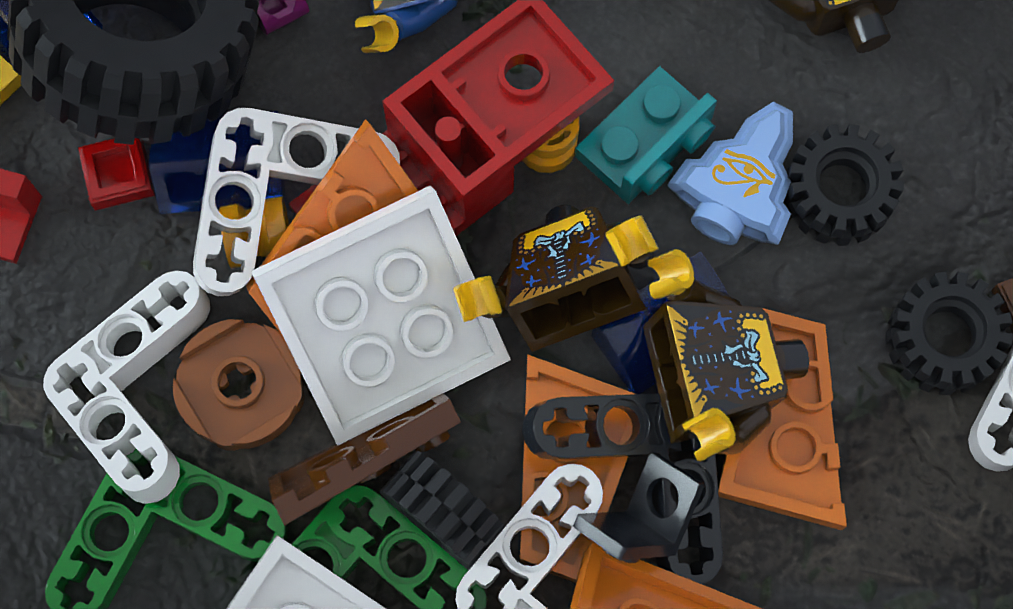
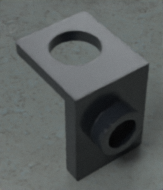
M650 454L627 511L578 514L573 527L602 547L607 554L624 562L636 563L642 558L675 556L703 491L704 483L661 455ZM663 478L670 480L675 485L679 496L676 511L667 518L661 516L655 510L652 502L654 486Z

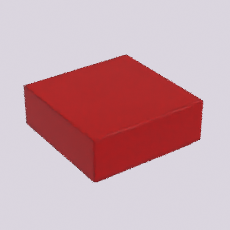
M115 138L78 147L89 201L95 211L155 196L142 138H134L133 145L114 143Z

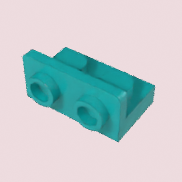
M659 66L575 148V157L627 204L641 191H644L649 196L670 176L673 171L670 163L684 149L690 154L694 153L712 134L715 125L711 120L717 100L709 93H706L698 100Z

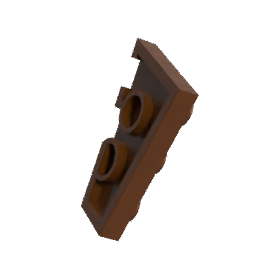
M443 393L338 446L335 444L269 477L268 482L272 502L283 524L290 523L356 483L366 482L383 474L392 467V462L414 450L422 453L447 441L451 437L448 430L461 423L451 400Z

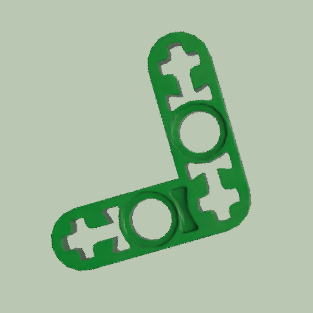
M137 449L127 455L128 459L137 466L144 467L148 463V460ZM176 457V460L179 464L180 476L176 487L168 496L158 502L148 504L136 502L138 505L144 506L139 516L123 504L111 501L116 492L126 499L129 496L107 473L48 578L45 588L46 602L50 609H69L72 598L64 590L70 580L75 583H81L88 573L91 565L78 561L83 551H86L100 562L112 564V567L107 575L101 570L94 568L86 586L90 591L94 592L93 599L89 604L77 602L73 609H108L158 516L225 550L256 563L259 562L276 535L286 542L288 541V524H283L275 506L270 502ZM206 485L215 489L218 495V505L212 516L199 521L187 518L183 511L185 495L196 486ZM233 499L242 501L234 511L251 522L257 523L263 515L270 516L267 526L274 532V536L269 543L259 540L253 548L246 547L249 542L247 534L228 522L224 536L216 533L228 520ZM112 515L124 517L129 527L126 542L120 548L113 551H104L98 548L94 533L99 522Z
M351 486L334 496L292 544V546L303 553L312 549H320L329 553L333 561L332 573L344 581L363 561L417 609H445L446 607L443 597L431 587L426 599L420 598L415 593L416 590L422 588L432 579L439 563H443L450 569L440 576V580L455 592H457V587L462 578L468 572L464 566L383 497L365 486ZM366 502L372 504L373 507L368 514L373 523L383 532L386 531L390 521H394L400 526L383 539L375 556L370 555L366 549L374 545L376 541L363 528L357 526L350 533L343 530L348 522L343 510L350 503L357 508L362 507ZM405 541L421 545L427 556L423 570L410 578H403L394 574L388 563L389 554L392 549ZM475 584L471 588L475 601L472 608L486 609L487 597L485 590Z

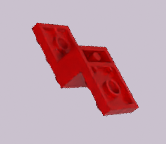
M517 0L385 98L382 102L387 130L382 134L395 143L400 154V166L416 189L419 191L431 186L437 192L453 231L457 236L514 192V166L612 92L615 80L543 0ZM526 64L536 68L541 74L542 79L535 87L521 90L511 86L505 76L512 67ZM312 185L288 203L294 216L298 214L318 185Z

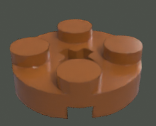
M234 319L214 323L191 338L179 357L182 361L177 369L176 380H173V397L176 407L184 421L198 436L226 451L250 449L272 441L289 427L295 415L301 411L304 404V377L284 337L276 329L264 325L263 327L256 323H244L243 320ZM235 369H238L243 376L249 375L252 372L256 375V381L250 386L252 393L243 399H240L237 395L227 398L222 392L230 385L226 375Z

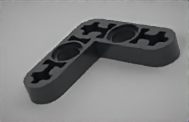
M659 393L558 397L537 403L528 411L523 420L522 433L526 445L532 453L540 458L549 460L648 455L649 457L650 454H659L669 460V453L693 450L694 453L701 448L698 437L671 444ZM613 407L627 412L632 421V435L623 445L615 444L609 440L604 431V418ZM555 411L556 419L561 423L585 420L586 433L562 436L558 439L557 447L554 436L544 435L543 423L553 420ZM694 454V459L688 458L671 462L704 483L703 491L691 517L699 518V526L687 527L678 550L685 549L688 545L692 548H699L700 561H694L690 563V566L687 563H679L677 557L678 550L675 556L655 557L658 567L697 583L705 584L718 574L723 559L716 458L714 454L699 462ZM663 478L654 486L652 502L655 510L661 516L667 518L676 511L678 504L675 503L670 493L671 481Z

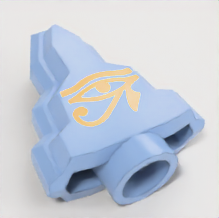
M772 102L748 117L734 139L714 141L700 159H686L668 183V188L683 202L696 210L691 218V223L702 234L726 245L736 244L741 235L760 242L779 244L791 215L783 203L791 183L783 162L793 144V111Z

